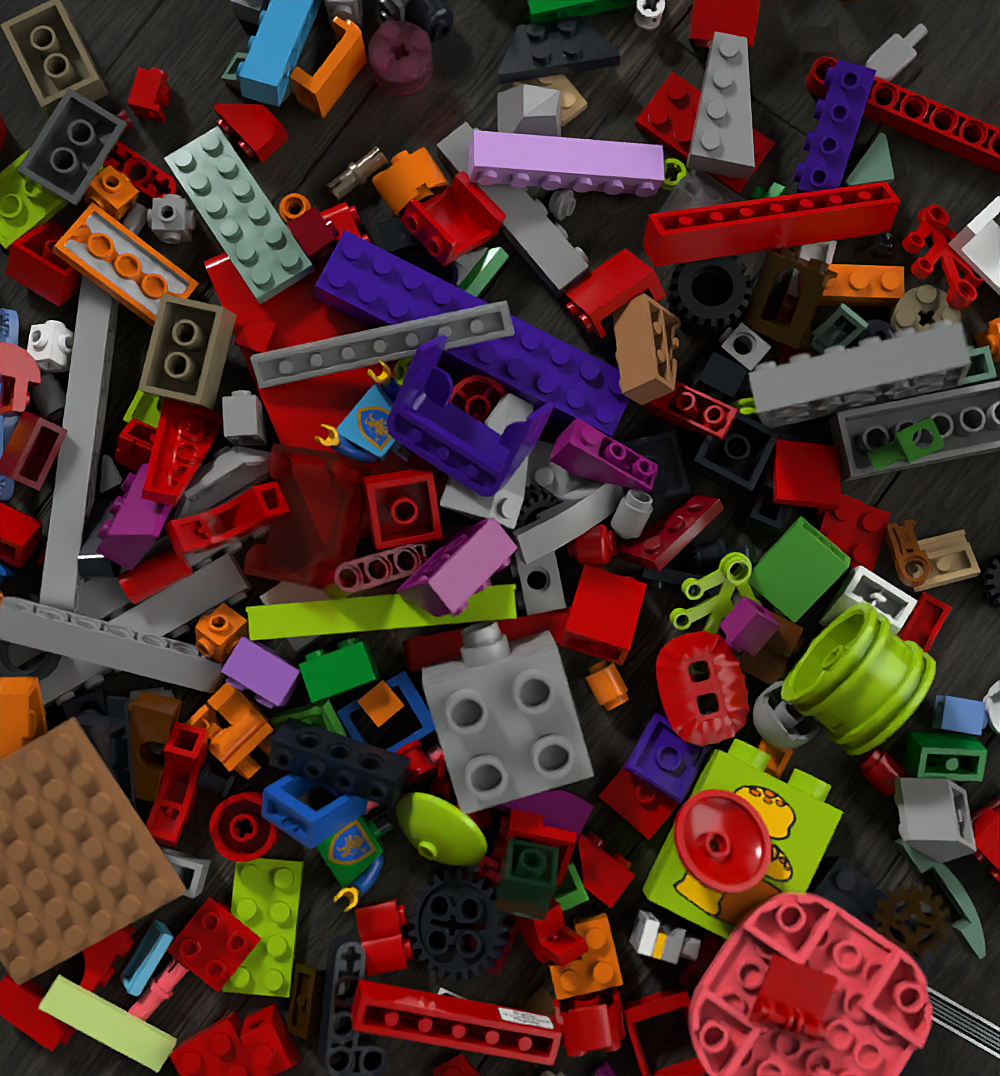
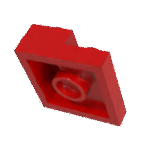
M841 494V506L838 510L816 508L815 514L819 515L816 529L851 558L848 568L851 569L861 565L873 573L891 513L863 504V501Z
M511 809L509 817H501L498 836L502 837V839L495 838L492 858L497 859L496 873L561 885L576 844L577 832L543 826L544 815Z

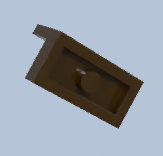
M306 962L295 964L286 1031L304 1039L319 1038L326 968L322 969ZM346 981L339 984L337 995L344 994ZM341 1016L335 1020L334 1030L339 1029Z

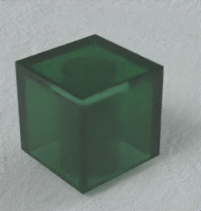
M509 838L498 869L494 911L544 921L556 891L559 848Z

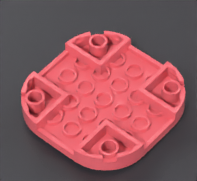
M783 892L769 896L756 903L739 920L695 989L689 1009V1032L695 1052L710 1076H898L915 1048L918 1046L921 1049L926 1041L932 1020V1004L929 1003L926 979L920 968L907 953L823 897L806 892ZM773 954L838 978L821 1021L822 1025L827 1027V1034L824 1040L818 1039L811 1045L748 1021Z

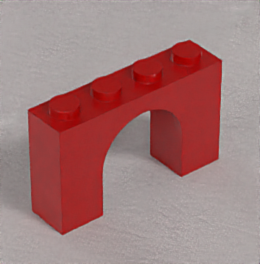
M129 924L82 950L85 958V973L79 986L93 994L100 985L105 987L116 972L112 966L118 957L124 959L135 944V941L131 938L137 929ZM7 974L0 982V1016L50 1051L54 1050L61 1043L67 1045L77 1029L39 1009V1005L48 991L42 989L31 980L18 985L10 974Z

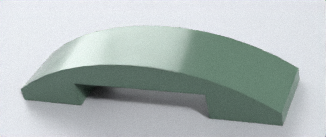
M898 838L895 840L894 843L913 870L919 873H923L926 870L930 871L961 917L951 927L969 954L978 959L986 956L984 935L979 917L970 897L958 879L943 863H939L903 842V839Z

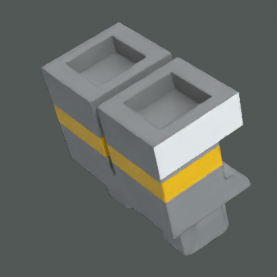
M642 909L637 910L629 939L637 953L677 964L679 956L696 961L701 940L695 938L693 932L686 931L677 920L673 919L666 922L664 926H660V922L651 912Z

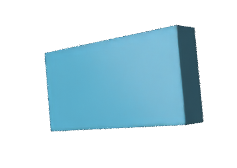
M154 920L121 973L120 979L129 994L137 997L140 995L174 937L165 923Z

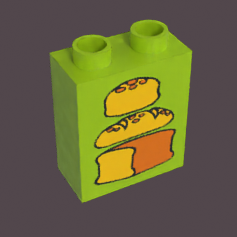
M734 738L728 753L711 748L684 803L695 794L709 789L730 791L748 801L760 814L769 832L771 859L768 869L756 885L743 892L723 894L709 890L694 880L683 867L675 849L673 824L642 888L643 893L652 902L728 939L742 916L756 903L769 896L783 892H806L843 813L825 803L832 786L796 768L788 783H785L764 772L771 758L769 754ZM709 843L710 849L715 852L713 845Z

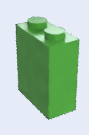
M800 516L752 567L748 582L753 593L760 598L764 596L771 602L774 611L779 616L785 619L789 618L796 623L848 569L851 558Z

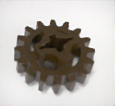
M912 881L910 889H905L903 884L899 882L897 886L898 892L894 893L887 888L885 892L888 899L886 901L879 898L876 900L877 905L882 910L874 911L872 914L874 920L881 922L874 926L875 932L884 934L882 937L901 950H904L911 958L913 952H918L922 959H926V949L930 948L931 951L937 953L939 951L935 943L937 941L947 942L948 939L942 933V930H950L951 924L943 918L949 916L950 912L947 907H939L943 903L940 895L931 898L932 890L929 886L919 891L918 885L914 881ZM905 900L897 909L893 908L897 903ZM921 901L932 908L934 915L923 912ZM915 914L918 921H913L912 926H907L905 920H910L911 915ZM889 926L902 932V940L891 932ZM930 933L926 938L918 941L923 935Z

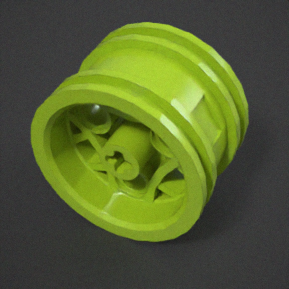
M864 601L840 613L811 640L788 672L782 685L781 695L782 699L794 705L795 710L801 715H812L826 727L827 737L832 742L838 744L841 750L850 756L859 755L882 743L917 708L933 681L936 662L932 656L923 652L917 643L913 641L904 642L890 630L888 618L882 613H878L870 602Z

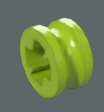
M666 159L663 161L664 176L669 168L673 169L672 172L678 171L676 181H670L671 177L668 179L664 177L661 188L674 191L684 183L687 173L686 167L678 159Z
M754 397L730 403V406L738 409L740 413L749 418L758 416Z

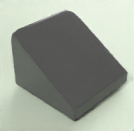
M107 454L102 456L100 492L106 497H112L123 491L120 488L126 476L119 463L114 461L115 458Z

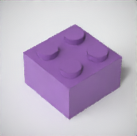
M243 636L221 672L228 675L226 682L241 691L244 689L257 693L254 699L271 709L272 707L277 708L278 706L289 705L304 680L297 664L261 642L250 640L249 637Z

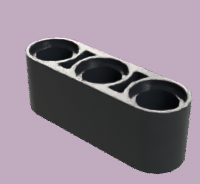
M97 497L93 503L78 556V571L82 578H117L120 574L121 565L95 552L101 541L96 535L106 519L111 521L113 515L108 512L116 497Z

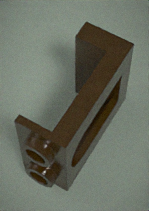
M782 246L780 250L767 251L742 323L754 331L798 350L810 347L815 335L808 332L828 279L837 278L838 273L829 270V264L814 258H810V261L799 257V251ZM786 267L797 269L804 279V288L791 323L764 312L776 277Z

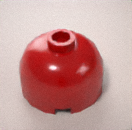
M470 374L462 376L453 382V392L449 402L484 424L506 392L501 384L492 378Z

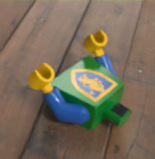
M384 811L370 820H367L363 814L316 845L317 850L343 888V890L336 894L334 901L336 902L341 896H346L349 899V906L343 910L344 912L352 909L357 904L358 898L375 883L383 866L384 857L382 852L386 848L379 837L394 828L393 823Z

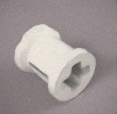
M637 0V9L634 15L635 24L640 29L647 31L656 29L660 25L665 8V0Z

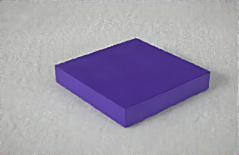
M656 712L648 722L623 770L679 805L685 799L712 747L685 742L674 732L668 719Z

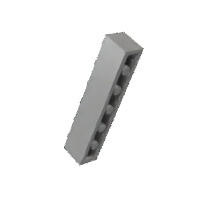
M467 122L463 123L436 145L439 159L454 176L462 171L469 175L468 145L473 130L480 131L478 128L472 129ZM475 182L506 214L500 231L557 298L564 294L562 291L587 275L589 268L587 263L589 260L586 254L579 247L573 248L567 241L568 235L559 223L553 224L546 216L548 211L538 199L533 201L527 194V186L515 188L509 184L496 183L487 186Z

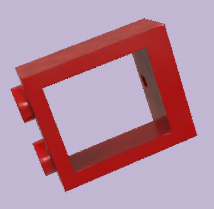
M683 985L622 1004L624 1020L642 1076H705V1073H708L698 1056L650 1072L635 1026V1022L682 1008L689 1030L691 1002L688 992Z

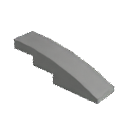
M593 481L559 497L561 503L536 514V521L513 531L512 535L518 547L517 550L521 561L527 565L567 544L607 518L617 509L624 495L622 486Z

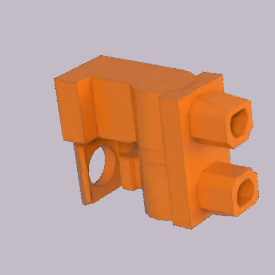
M226 682L207 701L208 703H205L184 724L208 730L210 743L207 748L229 771L235 769L241 776L249 780L262 767L250 753L259 746L269 756L271 737L275 734V728L272 722L269 721L244 691ZM216 711L230 723L227 728L223 729L217 720Z

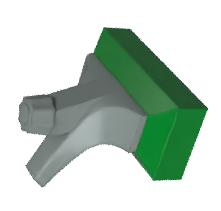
M479 247L474 251H470L449 263L453 272L451 284L477 297L509 255L501 247Z

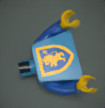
M378 361L383 367L382 374L375 376L368 369V375L374 381L380 383V386L374 383L337 429L329 425H321L328 430L329 436L326 440L315 436V441L319 444L330 446L333 451L348 461L370 464L376 460L385 462L393 452L407 463L416 453L394 440L387 430V418L401 386L391 376L389 366L382 361Z

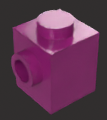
M745 595L719 625L727 636L725 638L726 643L737 652L744 650L754 657L780 628L766 608Z

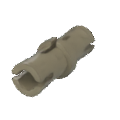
M377 146L356 163L350 162L347 165V170L326 184L328 190L332 195H335L334 197L337 201H340L342 197L359 184L361 186L366 184L369 176L382 166L388 164L386 157L382 152L379 153L380 149Z

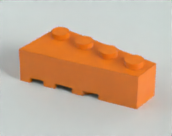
M0 677V760L48 732L38 677Z

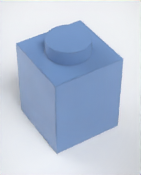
M936 695L932 728L981 735L982 729H985L988 721V712L985 710L986 702Z

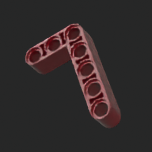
M456 531L443 534L441 539L408 544L345 562L326 573L322 580V589L330 599L342 600L405 581L428 560L425 551L432 556ZM397 559L403 563L404 570L399 567ZM368 567L375 572V579L370 576ZM338 575L345 579L346 588L340 584ZM484 621L464 622L463 624L471 626Z

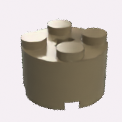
M925 284L906 292L903 298H900L889 309L885 322L889 323L896 332L914 328L916 333L930 330V325L939 321L951 320L952 324L959 323L961 312L952 308L947 303L946 292L932 285ZM920 319L924 322L923 326L919 324Z

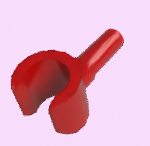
M444 755L439 756L438 774L431 782L429 795L434 796V793H443L447 802L451 783L446 779L447 764Z

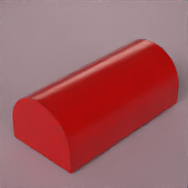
M172 546L136 565L132 571L127 570L119 574L118 580L128 599L136 605L195 573L185 555L177 556Z

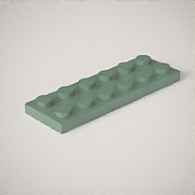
M218 126L164 158L259 305L315 271L302 248Z

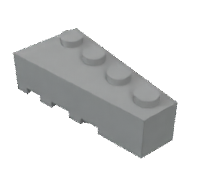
M715 31L709 49L686 168L749 180L755 168L746 37Z

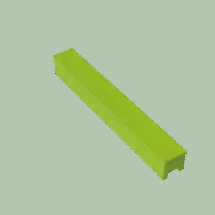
M516 584L487 586L480 593L472 594L467 600L469 603L467 608L454 617L446 615L436 618L399 594L246 607L250 640L517 618Z

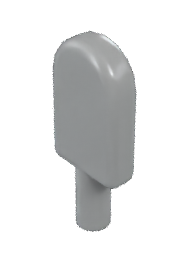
M918 24L904 39L899 34H894L870 56L865 67L877 70L876 77L888 82L891 81L916 57L917 52L912 47L928 33L927 28L923 24Z

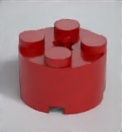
M245 791L235 794L221 802L214 810L209 824L210 835L212 836L215 848L225 858L235 862L252 861L266 854L278 842L282 830L261 816L263 793ZM249 819L253 830L244 833V826L240 822Z
M612 987L613 993L605 992V989L562 1000H557V997L553 999L556 1025L562 1032L560 1045L566 1048L567 1055L576 1057L586 1054L587 1050L601 1049L604 1052H612L621 1048L620 1041L625 1037L626 1030L618 989Z

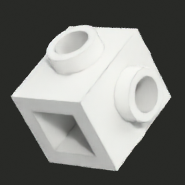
M55 320L46 321L45 324L31 325L27 352L34 358L39 369L47 374L70 371L75 333L67 329L64 323Z

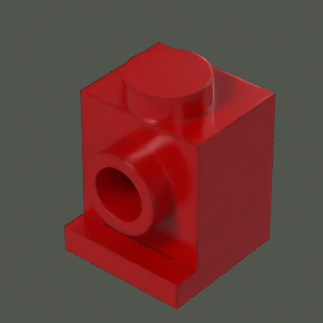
M138 67L127 102L136 116L165 123L167 117L163 112V107L169 104L171 98V88L167 83L168 74L158 68L146 70Z

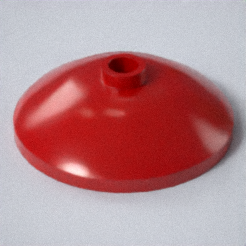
M709 789L689 798L678 811L673 829L675 849L685 870L699 884L718 893L736 894L748 890L763 878L771 859V841L762 817L748 801L730 791ZM709 843L713 845L715 852L710 849Z

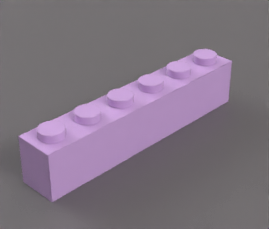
M473 130L468 145L469 182H478L481 185L487 186L495 183L509 184L515 188L536 186L546 190L566 188L573 189L576 192L604 191L610 195L631 193L639 197L656 195L664 182L663 145Z

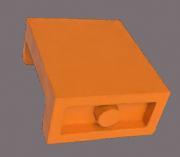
M337 16L332 20L337 45L312 77L296 66L289 76L297 101L322 119H324L367 61L361 29L352 21L347 19L344 22Z

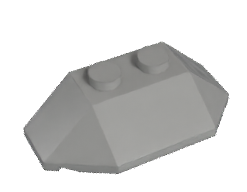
M226 446L213 455L214 460L204 466L201 463L178 503L174 506L171 520L211 510L250 486H257L287 467L288 463L279 454L241 446H234L232 448Z

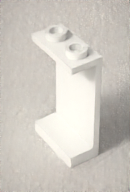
M998 196L948 245L1000 295V227L992 220L1000 213V196Z

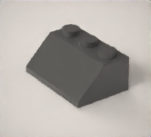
M68 88L17 171L23 180L51 197L77 206L121 136L127 123Z

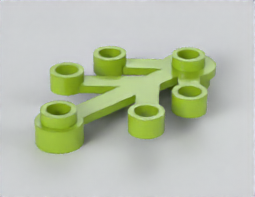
M732 552L721 560L718 570L699 580L695 578L686 579L681 589L683 594L690 600H697L702 597L704 591L719 584L721 586L716 595L687 610L684 608L674 609L670 614L671 624L678 630H685L690 627L692 622L709 614L703 630L717 634L723 617L725 619L734 608L731 597L735 587L741 599L745 595L762 606L761 602L754 596L748 582L752 572L749 558L740 552ZM738 563L737 570L730 572L731 567ZM692 585H697L694 593H688ZM680 615H685L683 622L676 623ZM697 661L688 665L697 674L708 673L707 665L704 661Z

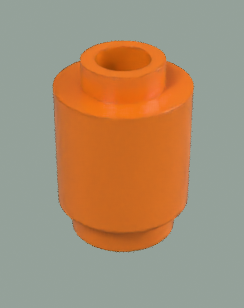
M602 660L588 668L590 675L586 676L585 679L599 705L603 704L606 711L629 700L626 693L628 688L614 663L607 665L606 661Z

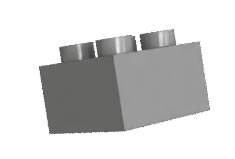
M490 620L476 623L461 631L464 644L460 648L462 656L422 667L424 692L460 811L464 814L594 776L559 651L549 630L508 642L506 635L500 634L501 631L496 621Z

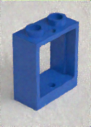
M406 670L386 681L391 689L397 685L399 686L423 728L387 749V751L393 753L402 746L414 740H419L436 730L431 711ZM360 697L337 711V714L347 736L366 743L350 716L351 713L361 708L357 702L362 698Z
M289 773L263 789L261 816L311 850L366 813L368 800ZM319 785L338 799L315 812L296 798Z

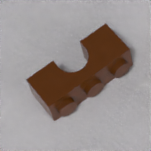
M144 690L135 701L131 700L128 704L135 797L155 803L163 778L165 758L154 753L148 741L162 744L167 743L175 721L178 722L182 701Z

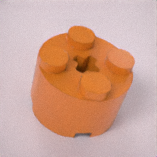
M425 147L418 149L410 155L407 150L398 153L391 159L393 165L387 170L378 173L372 179L376 190L395 217L404 214L409 201L416 199L421 204L447 190V185L449 184Z

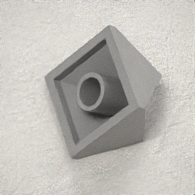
M522 84L498 93V132L561 137V91Z

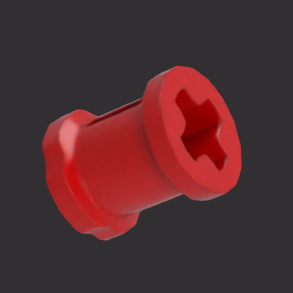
M414 740L395 752L411 759L410 784L419 783L436 771L435 765L428 762L421 750L422 743L420 740Z

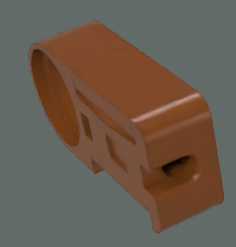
M911 519L904 521L901 526H898L897 523L889 524L884 535L900 581L909 587H919L926 582L931 572V565L926 551L919 548L913 531L916 522ZM910 563L918 564L923 569V576L919 578L910 577L905 571V566Z

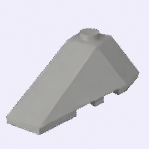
M505 393L484 424L502 435L505 428L512 422H525L527 416L533 413L534 405L510 393ZM528 456L504 488L491 497L477 494L449 475L439 506L477 522L494 517L503 529L514 530L524 500Z

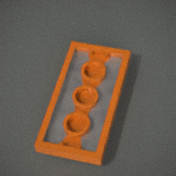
M93 202L55 244L52 250L54 254L153 328L162 294L188 299L199 285L196 280Z

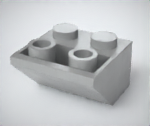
M898 778L894 780L896 789L894 800L899 809L901 823L899 825V833L903 842L939 863L977 852L966 790L949 779Z

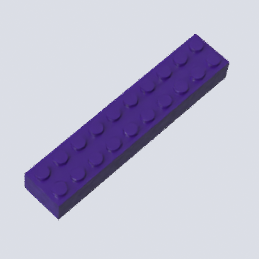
M344 230L314 290L315 300L372 329L489 304ZM511 314L514 329L513 336L442 351L438 362L465 376L478 374L492 378L501 384L506 393H510L533 404V410L535 411L547 402H552L555 406L549 418L566 427L576 418H579L602 433L612 437L630 399L622 394L620 390V371L617 368Z

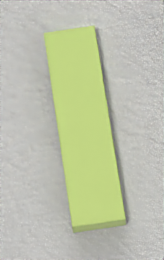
M58 975L39 1005V1009L156 1072H159L177 1042V1039L60 975Z

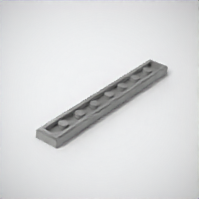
M505 300L254 354L250 357L259 389L371 366L379 364L378 361L385 363L413 357L417 347L442 334L448 337L443 349L447 350L513 336L514 329L508 303Z

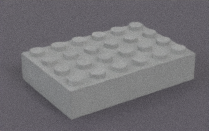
M951 320L939 321L931 324L930 330L916 333L914 328L896 332L894 334L895 338L880 341V337L868 338L860 341L859 347L845 350L844 345L825 349V355L813 358L810 357V354H801L791 357L789 359L790 363L776 366V362L757 365L755 367L756 371L748 373L757 414L763 425L772 429L834 415L837 412L873 406L960 386L971 364L961 322L952 324Z

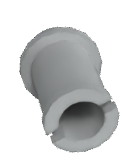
M134 202L122 225L138 236L147 222L148 209Z

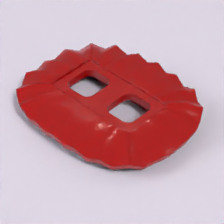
M704 630L672 638L660 650L656 661L658 690L665 714L672 729L685 742L700 746L719 743L733 738L746 725V717L750 711L747 701L748 690L745 686V676L740 669V661L734 655L733 649L721 635ZM704 661L707 665L709 678L697 683L692 682L688 672V665L693 662ZM713 693L716 697L718 710L711 714L702 715L698 708L697 697Z

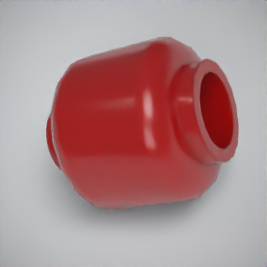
M603 523L595 525L567 543L569 556L575 557L581 567H584V564L592 567L607 565L610 563L612 556L617 554L615 533L613 530H609Z

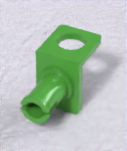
M927 418L904 430L896 431L894 441L872 452H867V455L877 472L879 469L903 458L905 461L909 460L910 463L942 449L945 443L933 419ZM927 429L932 433L933 442L928 448H918L914 444L913 435L916 431Z

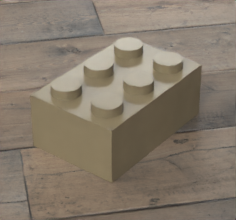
M50 0L0 24L41 108L49 118L68 88L92 102L109 95L61 0Z
M162 294L138 390L154 397L213 410L237 315L225 307Z

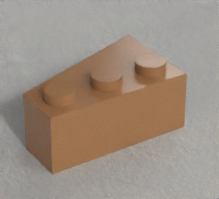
M644 293L613 312L614 324L612 325V330L616 337V360L620 371V390L622 394L641 406L675 391L677 361L675 358L672 359L673 350L679 347V339L677 337L674 338L675 329L681 325L680 318Z

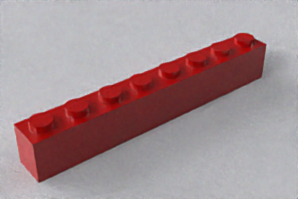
M884 181L654 213L648 215L642 246L653 266L658 267L779 249L782 246L792 247L886 233L891 230L901 201L888 183Z

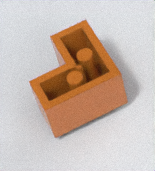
M605 911L573 918L575 931L587 940L589 951L563 968L549 960L557 1000L623 985L610 925Z

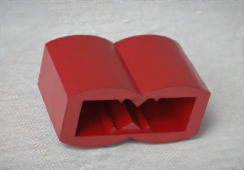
M397 898L357 905L355 912L361 945L365 950L367 976L407 969L408 959L413 958V950L410 938L404 939L402 926L407 925L404 905L398 906Z

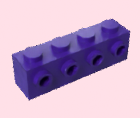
M838 60L834 68L828 67L823 86L828 87L824 100L818 99L813 118L818 119L815 131H808L803 150L808 151L804 164L798 163L793 177V182L798 183L797 191L805 193L839 188L877 70Z

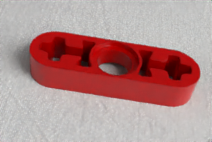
M118 140L111 152H117L125 163L122 166L117 160L113 158L109 160L107 157L102 164L104 168L111 165L117 172L126 175L131 184L152 201L153 198H163L166 193L160 195L157 188L151 184L153 180L162 187L168 185L171 191L169 194L180 196V189L170 175ZM138 165L146 167L147 173L143 179L133 180L130 178V172L133 167Z

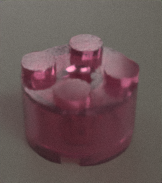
M394 20L385 21L374 33L369 43L368 57L372 75L380 89L391 96L408 97L410 94L426 88L434 70L429 35L411 22Z

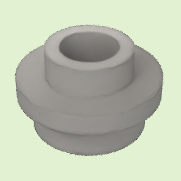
M558 188L553 193L549 203V212L554 214L556 219L563 220L566 216L572 214L576 205V198H573V190Z

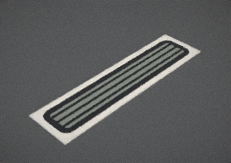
M926 986L929 1003L932 1004L933 1021L1000 1058V1027Z

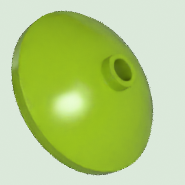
M424 793L405 794L397 803L396 816L398 824L412 846L423 857L442 864L455 866L474 865L483 859L487 852V842L483 833L467 815L450 803Z

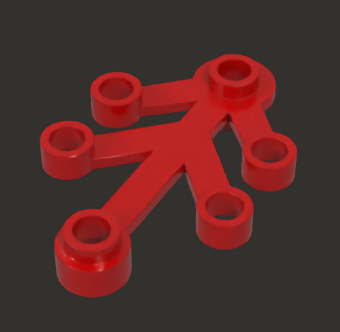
M929 205L918 213L917 217L920 225L915 232H910L902 241L903 248L911 254H917L925 245L924 239L929 234L934 243L924 257H919L911 265V272L919 279H926L933 272V265L939 259L950 287L947 290V303L957 310L967 308L977 298L975 288L984 279L948 245L947 241L950 242L957 234L947 226L949 222L947 212L938 205ZM956 266L964 272L963 279H960Z

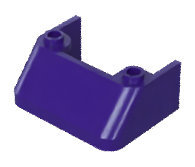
M442 334L417 347L387 418V430L394 440L481 496L491 497L504 488L532 451L555 404L550 401L527 416L525 422L514 421L509 424L503 434L500 435L449 402L453 392V381L447 372L436 366L448 340V337Z

